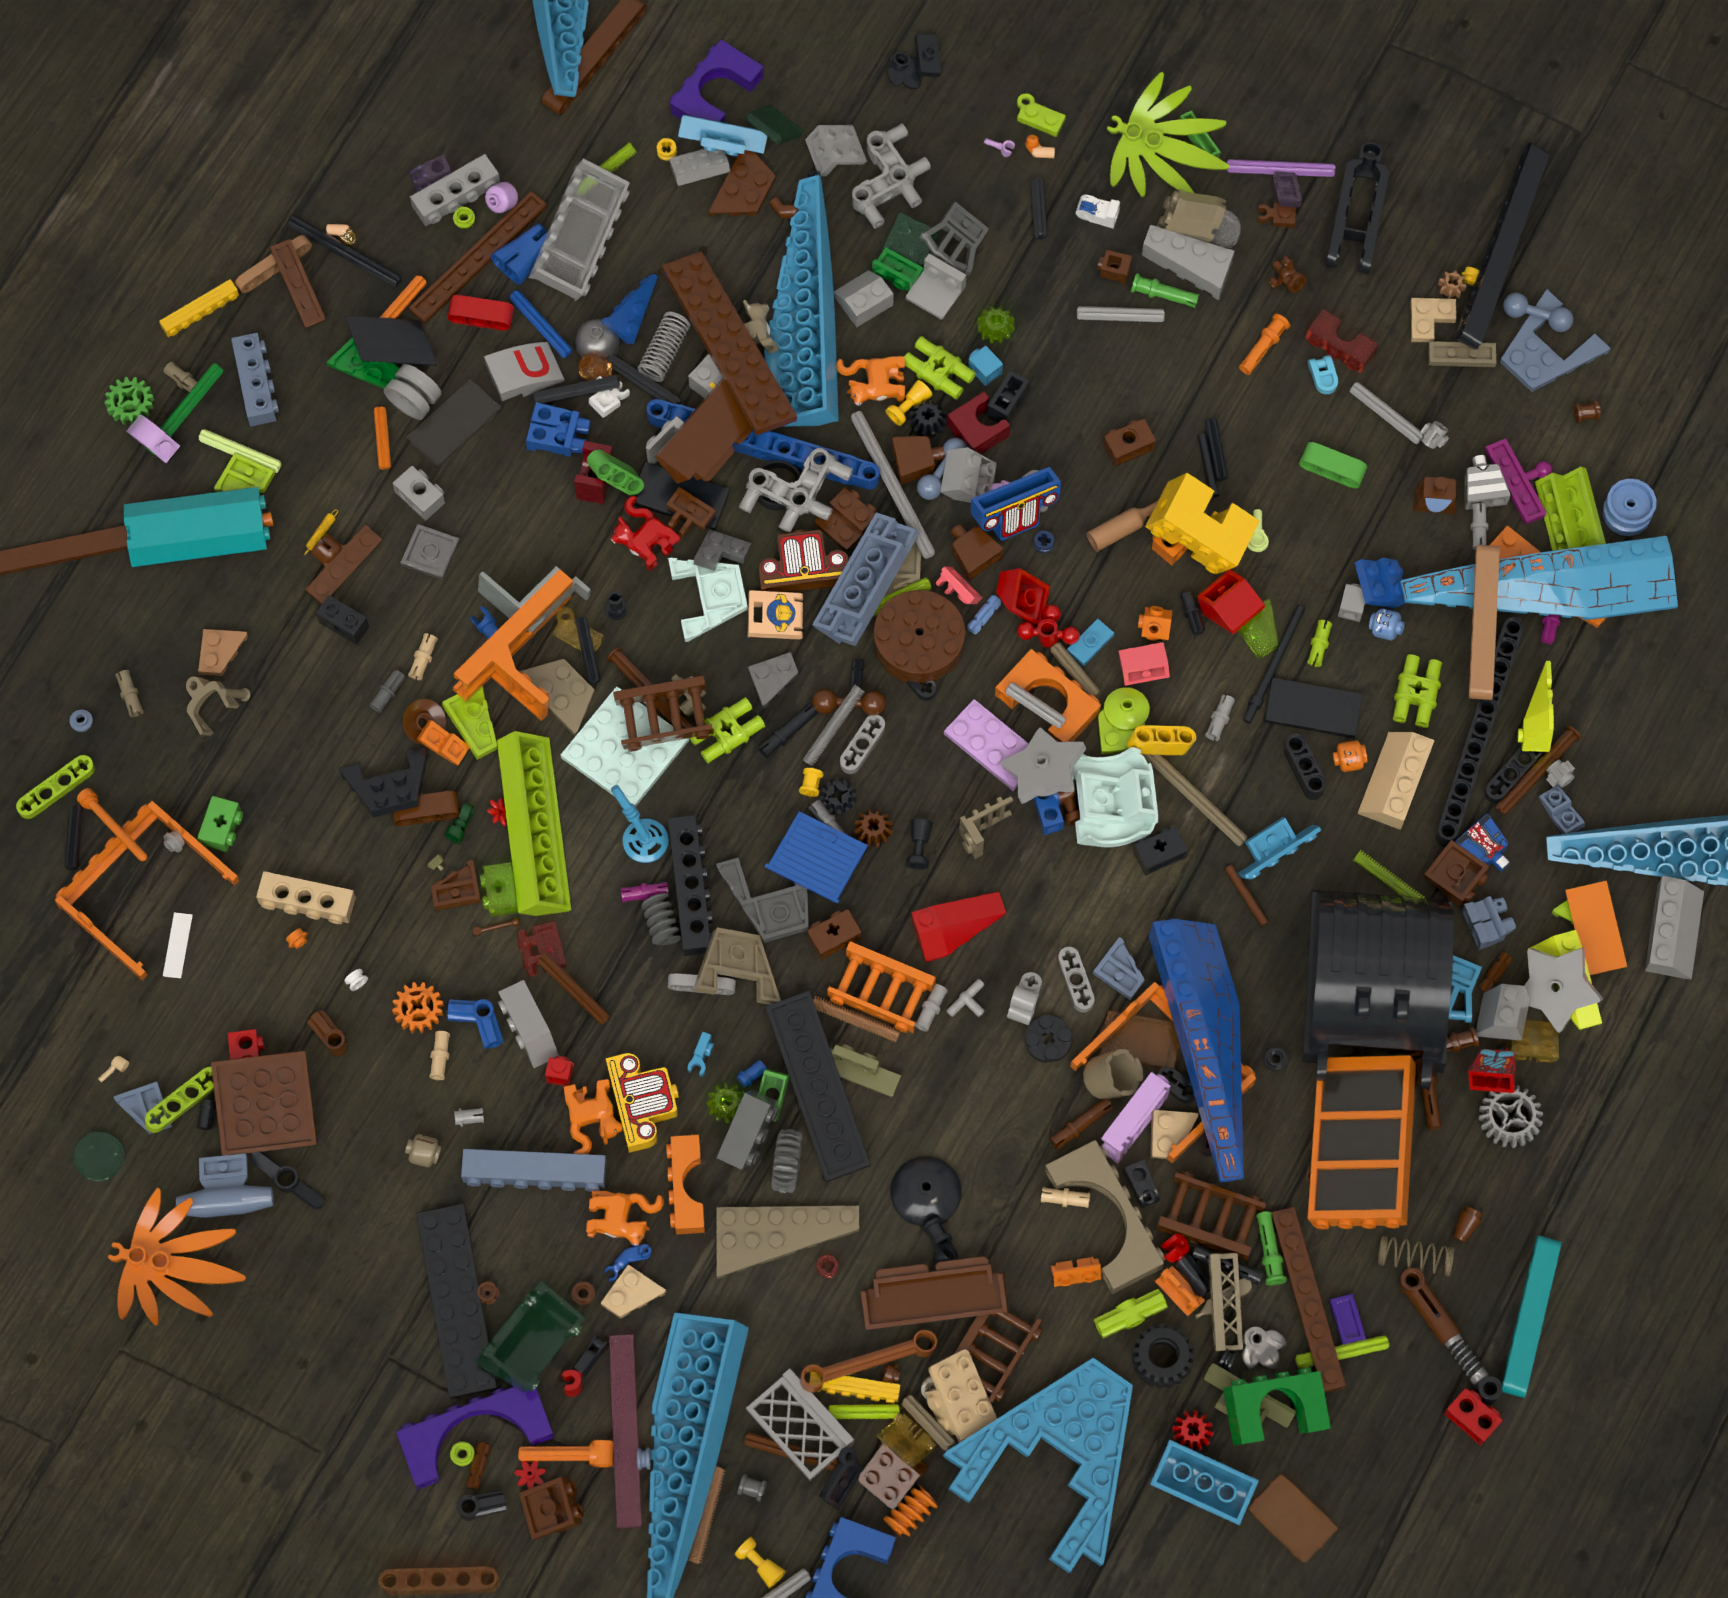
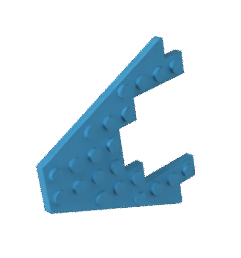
M1090 1359L946 1451L943 1457L961 1469L948 1489L969 1503L1007 1444L1028 1457L1041 1438L1080 1465L1068 1486L1087 1499L1049 1560L1068 1573L1071 1572L1082 1554L1099 1566L1103 1565L1133 1385L1096 1359Z

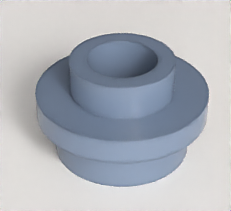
M77 710L70 717V725L77 732H85L93 724L92 715L86 710ZM84 717L85 720L82 723H78V718Z

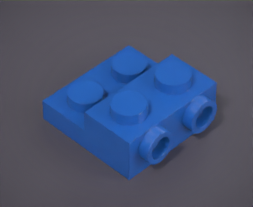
M1381 558L1378 561L1360 559L1355 562L1366 604L1397 608L1405 603L1400 581L1403 580V569L1399 566L1397 560Z

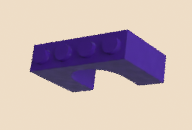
M720 40L717 45H713L710 48L707 58L698 63L694 74L685 79L682 89L678 93L675 92L671 97V114L679 119L682 118V115H688L726 123L725 113L707 103L701 97L700 91L702 87L710 80L726 78L752 92L764 77L763 66Z

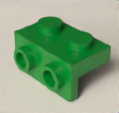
M888 248L884 249L878 260L874 259L872 262V272L883 280H889L900 290L910 291L923 272V267Z

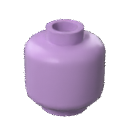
M500 182L491 186L486 191L485 199L488 207L493 212L503 213L515 207L518 201V194L512 184Z

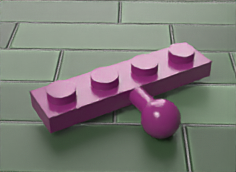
M1506 438L1486 446L1485 452L1492 464L1499 465L1510 492V498L1524 524L1527 525L1544 518L1547 513L1529 481L1551 474V464L1547 461H1540L1536 464L1535 469L1525 473Z

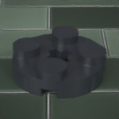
M1042 1015L1040 1018L1032 1021L1026 1030L1025 1044L1027 1051L1035 1060L1042 1063L1059 1061L1070 1050L1072 1033L1068 1025L1060 1018ZM1051 1034L1054 1043L1048 1042L1044 1044L1043 1036Z

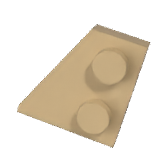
M1153 1110L1150 1158L1167 1159L1168 1154L1172 1151L1171 1146L1173 1144L1177 1146L1189 1134L1198 1118V1113Z
M628 1265L601 1302V1306L621 1319L630 1314L631 1311L647 1305L649 1301L663 1296L666 1290Z

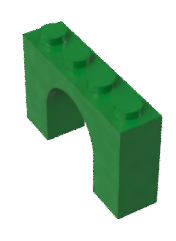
M1311 1368L1297 1370V1375L1290 1376L1289 1371L1275 1374V1379L1271 1380L1267 1379V1375L1253 1377V1383L1247 1384L1245 1379L1230 1381L1231 1386L1223 1388L1233 1446L1264 1441L1260 1419V1405L1265 1395L1271 1390H1279L1292 1400L1296 1411L1299 1434L1331 1429L1320 1371L1312 1372Z

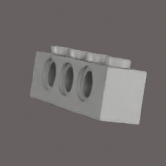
M484 154L410 196L412 207L425 226L435 224L448 213H454L468 202H474L491 186L500 183L499 173ZM472 180H480L477 183H471ZM455 190H460V191H461L460 193H457V194L452 193V192L455 191ZM435 201H442L440 204H433Z

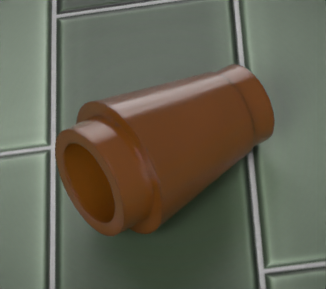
M1466 1206L1460 1212L1453 1237L1466 1243L1467 1239L1481 1224L1483 1214Z

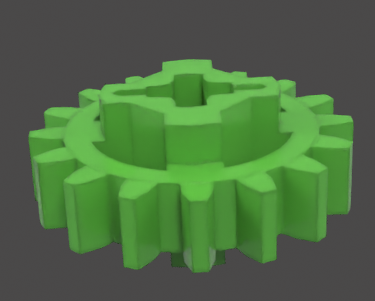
M125 377L123 383L116 380V387L109 386L111 393L107 392L105 394L108 399L105 401V405L108 408V414L113 415L114 421H118L121 418L123 425H125L127 420H130L132 425L140 414L147 417L150 416L148 409L154 408L152 404L154 397L151 394V388L146 387L145 381L138 383L136 377L132 381ZM142 395L144 396L143 404L140 401L142 399ZM116 398L119 400L117 407L115 406Z

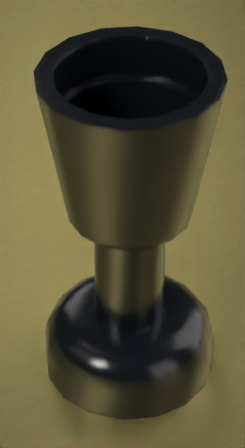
M926 819L911 820L912 842L915 843L914 855H910L906 859V866L911 869L924 870L929 866V860L923 856L924 844L928 843L933 826L932 821Z

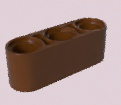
M443 791L423 794L420 796L419 806L393 812V824L395 826H409L455 819L460 814L457 792Z

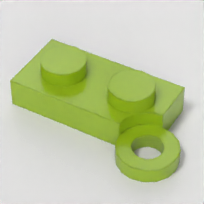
M1030 94L1020 95L1017 105L1021 110L1017 116V121L1057 137L1066 115L1034 103V98ZM1026 99L1029 100L1030 103L1028 105H1024L1022 101Z

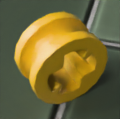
M665 138L658 142L657 154L660 159L669 161V158L676 156V144L673 140ZM663 147L667 149L670 147L671 151L669 153L667 151L663 152Z

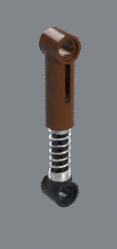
M1416 1268L1406 1269L1398 1281L1399 1290L1409 1298L1441 1345H1446L1447 1349L1452 1350L1451 1354H1454L1455 1359L1459 1360L1458 1364L1463 1366L1462 1370H1466V1375L1471 1377L1470 1381L1474 1384L1475 1392L1482 1398L1481 1402L1489 1405L1495 1403L1502 1393L1501 1382L1491 1376V1374L1489 1375L1485 1371L1486 1369L1479 1365L1480 1361L1477 1362L1475 1360L1476 1356L1473 1357L1472 1351H1469L1467 1348L1468 1345L1465 1346L1464 1340H1461V1330L1425 1282L1423 1273ZM1408 1277L1414 1278L1417 1286H1408L1405 1279ZM1483 1386H1491L1494 1389L1495 1394H1485L1483 1391Z

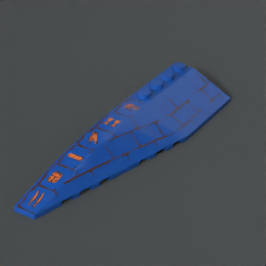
M1180 919L1153 922L1149 933V940L1219 1181L1221 1183L1241 1180L1244 1177L1240 1004L1216 924Z

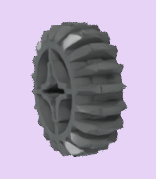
M782 1129L778 1134L771 1184L774 1191L793 1193L796 1189L803 1135L799 1131Z

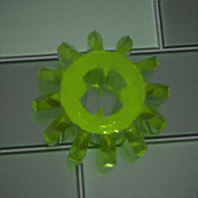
M991 305L989 311L983 310L982 316L978 317V332L982 333L983 340L990 337L991 344L994 342V339H997L1001 344L1003 338L1009 339L1010 333L1014 332L1015 326L1013 324L1015 319L1010 316L1009 310L1003 312L1002 306L995 310Z
M724 1083V1089L716 1085V1093L709 1092V1097L712 1100L707 1101V1107L711 1108L709 1110L711 1116L717 1114L716 1121L719 1122L725 1117V1122L728 1124L730 1123V1117L734 1118L744 1095V1091L737 1092L738 1086L736 1084L731 1089H729L728 1083ZM723 1100L731 1101V1106L723 1104Z

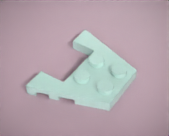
M668 558L672 580L696 576L704 616L681 620L685 642L748 610L739 565L719 563L715 571L694 565V560L682 561L677 560V558Z

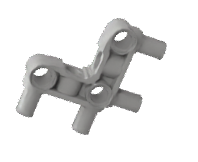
M903 124L887 132L873 131L867 137L868 155L883 174L856 186L852 191V205L856 211L866 215L873 228H878L885 222L876 207L893 197L903 194L911 208L917 207L922 202L921 197L913 187V182L916 176L930 170L931 166L926 157L911 165L905 164L892 145L908 136L907 129ZM874 143H879V144H881V145H880V146H873L872 144H874ZM899 176L903 177L904 179L897 180L895 178ZM859 197H865V198H867V199H866V200H859V199H857V198H859Z
M817 448L811 452L804 463V470L799 480L794 483H788L778 478L771 471L756 468L749 475V481L746 484V489L748 490L739 508L751 513L758 497L762 495L785 506L787 511L778 527L788 533L791 532L798 517L806 513L809 514V512L828 521L833 509L816 501L815 497L827 474L832 473L848 481L853 473V469L836 461L837 458L822 448ZM820 455L825 456L826 462L824 464H815L816 457ZM759 475L766 477L762 485L754 483L755 478ZM798 495L806 497L805 502L801 505L794 503V499Z

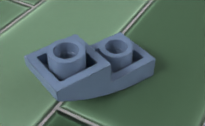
M1559 785L1539 796L1545 810L1562 834L1574 833L1585 827V822L1571 806V800Z

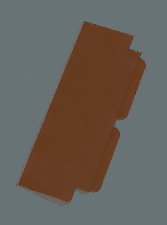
M723 378L655 455L657 461L676 483L690 480L692 476L696 480L710 481L734 453L733 443H742L753 431Z
M984 1256L942 1261L937 1263L935 1271H929L928 1266L925 1264L880 1269L876 1272V1278L873 1279L874 1288L861 1291L866 1330L1008 1312L1005 1272L993 1273L992 1263L989 1264L988 1258Z

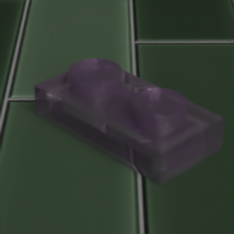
M1274 171L1272 179L1279 206L1300 207L1302 197L1296 174Z

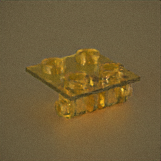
M1526 1020L1522 1040H1512L1510 1051L1515 1053V1060H1526L1528 1056V1061L1535 1057V1062H1538L1539 1058L1541 1062H1557V1059H1559L1558 1032L1551 1022Z
M898 1413L893 1419L894 1422L879 1432L876 1437L881 1440L885 1447L892 1449L905 1464L913 1468L932 1453V1449L936 1444L933 1442L934 1439L925 1431L922 1433V1428L913 1435L912 1433L916 1429L917 1424L915 1423L910 1428L913 1421L907 1415Z

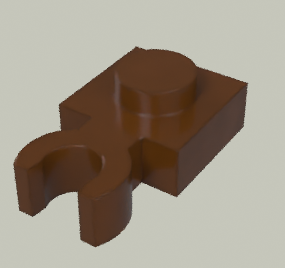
M1274 203L1273 208L1264 204L1258 206V212H1264L1266 215H1258L1257 222L1266 223L1270 220L1273 221V226L1295 227L1296 204Z

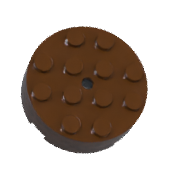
M925 590L907 591L890 599L878 613L874 625V651L877 659L879 658L886 671L896 679L906 683L907 681L924 684V682L931 680L935 682L937 678L948 672L951 673L962 657L965 641L963 618L955 605L940 594Z

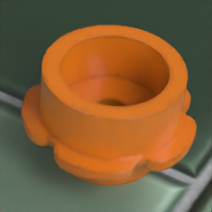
M301 928L293 931L286 938L289 943L288 947H295L296 949L302 947L307 942L306 937L308 933L303 932Z

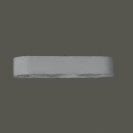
M870 715L866 718L841 755L840 767L845 773H856L883 735L885 721L880 715ZM876 722H878L880 729L875 728L872 732L871 737L868 734L871 730L870 723L875 724ZM860 739H866L869 742V746L866 749H859L856 746V742ZM855 752L857 754L854 759L855 765L846 766V759L851 760Z
M1065 947L1059 952L1058 963L1074 1008L1079 1012L1085 1013L1093 1008L1095 998L1078 951L1073 947ZM1068 953L1070 957L1074 956L1072 960L1074 968L1071 970L1069 962L1067 960L1063 961L1065 954ZM1071 975H1081L1083 982L1080 985H1073L1069 979ZM1082 989L1084 998L1090 999L1086 1006L1083 1003H1078L1080 1001L1079 991Z
M670 974L667 987L676 991L696 992L693 991L698 975ZM717 977V992L715 994H734L736 981L731 978Z

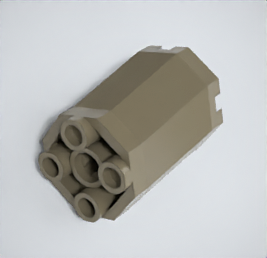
M1178 189L1173 192L1171 197L1167 196L1163 205L1165 212L1159 218L1157 227L1209 243L1215 236L1211 234L1214 229L1218 230L1226 210L1224 205L1226 200L1216 196L1189 193Z

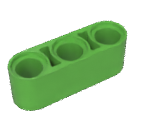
M1314 442L1307 444L1299 462V465L1305 470L1351 488H1359L1368 468L1364 462Z
M595 450L587 457V464L598 478L626 494L636 495L644 488V482L636 471L602 450Z

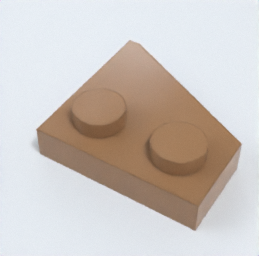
M203 629L198 669L199 675L222 676L227 670L229 662L237 655V650L243 641L248 639L247 632Z

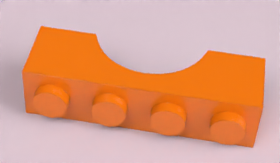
M699 1135L671 1136V1144H666L667 1158H672V1167H668V1181H673V1190H669V1203L674 1204L675 1212L670 1213L671 1228L675 1227L676 1234L705 1233L703 1204L692 1200L683 1188L687 1173L695 1166L701 1164Z

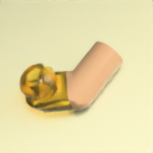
M327 224L328 235H338L347 245L355 242L356 235L348 225Z

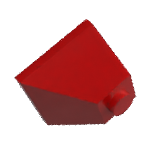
M1020 568L1000 572L996 593L1006 608L1036 627L1044 619L1043 610L1047 604L1050 586Z

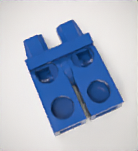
M536 402L531 419L532 423H530L526 439L527 450L536 451V449L555 454H564V456L571 457L572 452L583 453V445L586 439L576 438L577 432L588 434L591 426L590 420L579 417V412L577 411L571 412L566 409Z

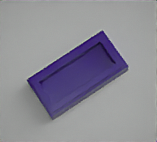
M1353 1294L1330 1299L1329 1303L1341 1344L1366 1340Z

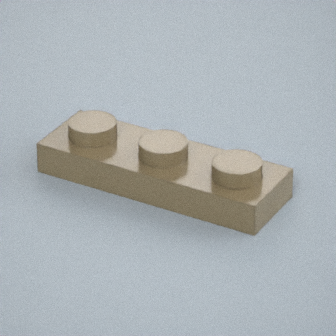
M1429 341V365L1495 367L1496 343H1481L1479 348L1474 350L1461 342Z

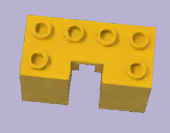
M1185 473L1167 483L1145 527L1151 530L1154 536L1163 538L1172 545L1179 542L1193 551L1191 557L1206 566V570L1213 574H1220L1238 566L1260 521L1234 503H1231L1227 510L1220 513L1214 511L1211 517L1208 516L1204 511L1214 490L1190 474Z

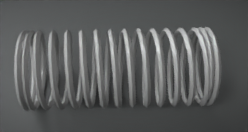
M675 312L665 313L647 348V352H645V356L642 357L643 360L638 366L639 372L656 382L664 380L667 369H669V365L672 364L671 361L674 360L673 357L676 356L675 353L678 352V348L682 344L681 340L684 339L690 327V322L685 317ZM667 315L679 318L680 320L685 322L686 325L676 319L668 318ZM671 320L676 321V322L680 323V324L683 325V326H680V325H678V324L672 322ZM646 368L655 371V372L658 373L660 376L651 373V372L648 371Z

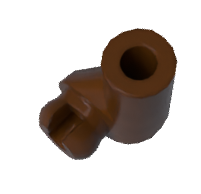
M778 197L770 201L771 207L782 219H791L799 211L798 208L794 207V204L784 205Z

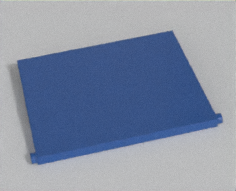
M799 811L770 863H766L765 868L838 904L841 893L867 850L868 845Z

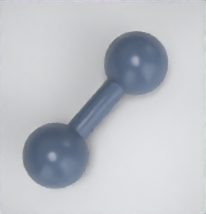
M1511 293L1503 302V309L1508 316L1518 318L1525 313L1548 320L1550 327L1557 332L1567 331L1573 324V315L1567 308L1557 307L1550 312L1528 305L1526 297L1521 293Z
M951 438L945 442V458L933 475H925L917 483V491L922 498L932 500L940 495L942 485L940 479L944 473L947 451L967 448L963 440Z

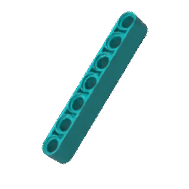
M1540 1235L1536 1238L1502 1380V1392L1525 1398L1561 1248V1241Z

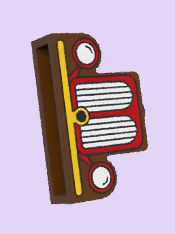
M796 530L792 533L780 534L777 537L780 561L774 558H767L760 563L761 591L789 593L832 588L849 561L848 556L841 550L831 551L826 556L821 530Z

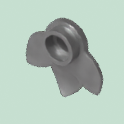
M1260 1327L1248 1328L1243 1336L1245 1344L1242 1352L1243 1362L1249 1369L1254 1368L1258 1362L1266 1368L1276 1369L1279 1364V1353L1277 1350L1287 1345L1285 1338L1275 1330L1264 1331ZM1255 1334L1259 1336L1258 1343H1255L1253 1341V1336Z

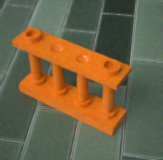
M850 941L846 949V956L849 957L850 962L838 989L829 986L827 993L830 1001L841 1006L843 1004L893 1024L901 1032L907 1033L909 1031L913 1033L915 1022L910 1019L922 992L926 990L932 991L936 977ZM864 963L871 966V972L859 998L847 994L846 991L858 965ZM885 972L892 975L893 980L881 1006L877 1007L867 1001L879 975ZM906 981L913 984L914 990L902 1016L889 1012V1009L901 983Z

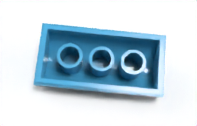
M1169 1440L1150 1485L1240 1525L1259 1480Z

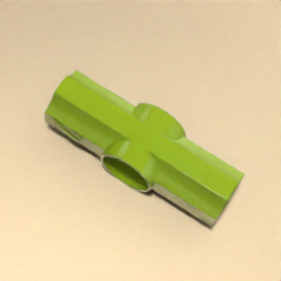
M1157 1289L1136 1300L1132 1298L1119 1304L1115 1310L1094 1319V1323L1099 1334L1104 1339L1125 1328L1131 1329L1140 1325L1146 1318L1167 1309V1304L1162 1293Z

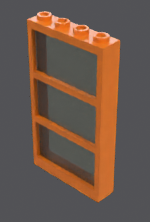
M1411 1055L1327 1058L1326 1081H1317L1308 1207V1220L1315 1228L1328 1229L1329 1226H1338L1342 1229H1351L1353 1226H1362L1363 1228L1373 1229L1376 1226L1398 1228L1399 1225H1407L1416 1063Z

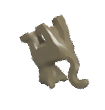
M744 300L743 304L746 313L751 321L744 323L753 341L755 344H762L769 354L778 351L779 347L771 339V330L766 321L769 311L768 305L757 302L749 304Z

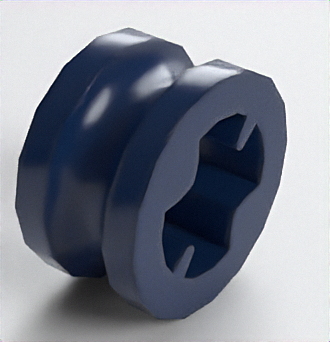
M1044 530L1035 535L1034 547L1038 552L1048 553L1053 549L1054 536L1052 533ZM1042 538H1047L1048 543H1046V546L1041 545L1040 541H1042Z

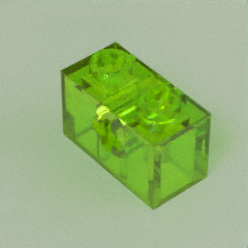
M511 862L483 866L484 874L480 875L482 888L487 890V896H483L485 910L490 911L491 917L518 913ZM496 887H501V893H496Z

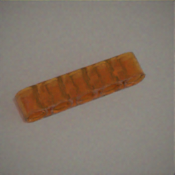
M487 1566L388 1569L379 1575L378 1583L383 1592L388 1595L493 1592L499 1587L500 1578L495 1569ZM486 1574H492L495 1577L494 1582L490 1585L482 1583V1578ZM438 1575H443L446 1578L445 1583L439 1587L433 1585L434 1578ZM461 1575L470 1576V1581L467 1585L460 1586L457 1583ZM413 1576L421 1577V1583L417 1587H411L408 1584ZM388 1577H395L397 1579L395 1586L391 1588L384 1586V1582Z

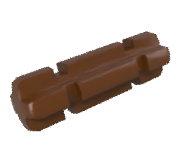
M1505 952L1499 955L1486 974L1485 979L1479 985V989L1482 992L1493 989L1505 971V967H1508L1512 960L1510 955Z
M478 1442L476 1447L477 1454H474L466 1487L474 1490L479 1488L481 1482L479 1478L482 1477L487 1462L486 1455H489L491 1448L490 1444Z

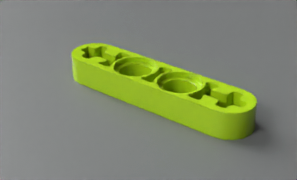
M86 755L76 757L21 797L16 804L19 815L25 819L34 818L88 779L95 770L92 759ZM80 764H87L88 769L85 771L80 769ZM72 769H74L75 773H77V778H75L73 772H71ZM64 775H68L71 777V782L65 786L60 785L59 779ZM51 789L52 796L48 799H42L40 797L41 791ZM36 796V798L41 804L38 805L33 799V797ZM26 803L29 806L31 805L32 810L29 812L24 810L23 806Z
M206 1067L148 1111L144 1120L146 1129L153 1133L162 1131L214 1091L212 1081L205 1083L203 1088L201 1086L206 1079V1075L212 1076V1067ZM189 1087L196 1088L198 1096L189 1098L185 1094V1090ZM175 1101L179 1103L180 1110L171 1112L168 1110L167 1104ZM162 1109L165 1115L160 1118L159 1125L157 1123L151 1124V1117L158 1118L162 1114L160 1110Z

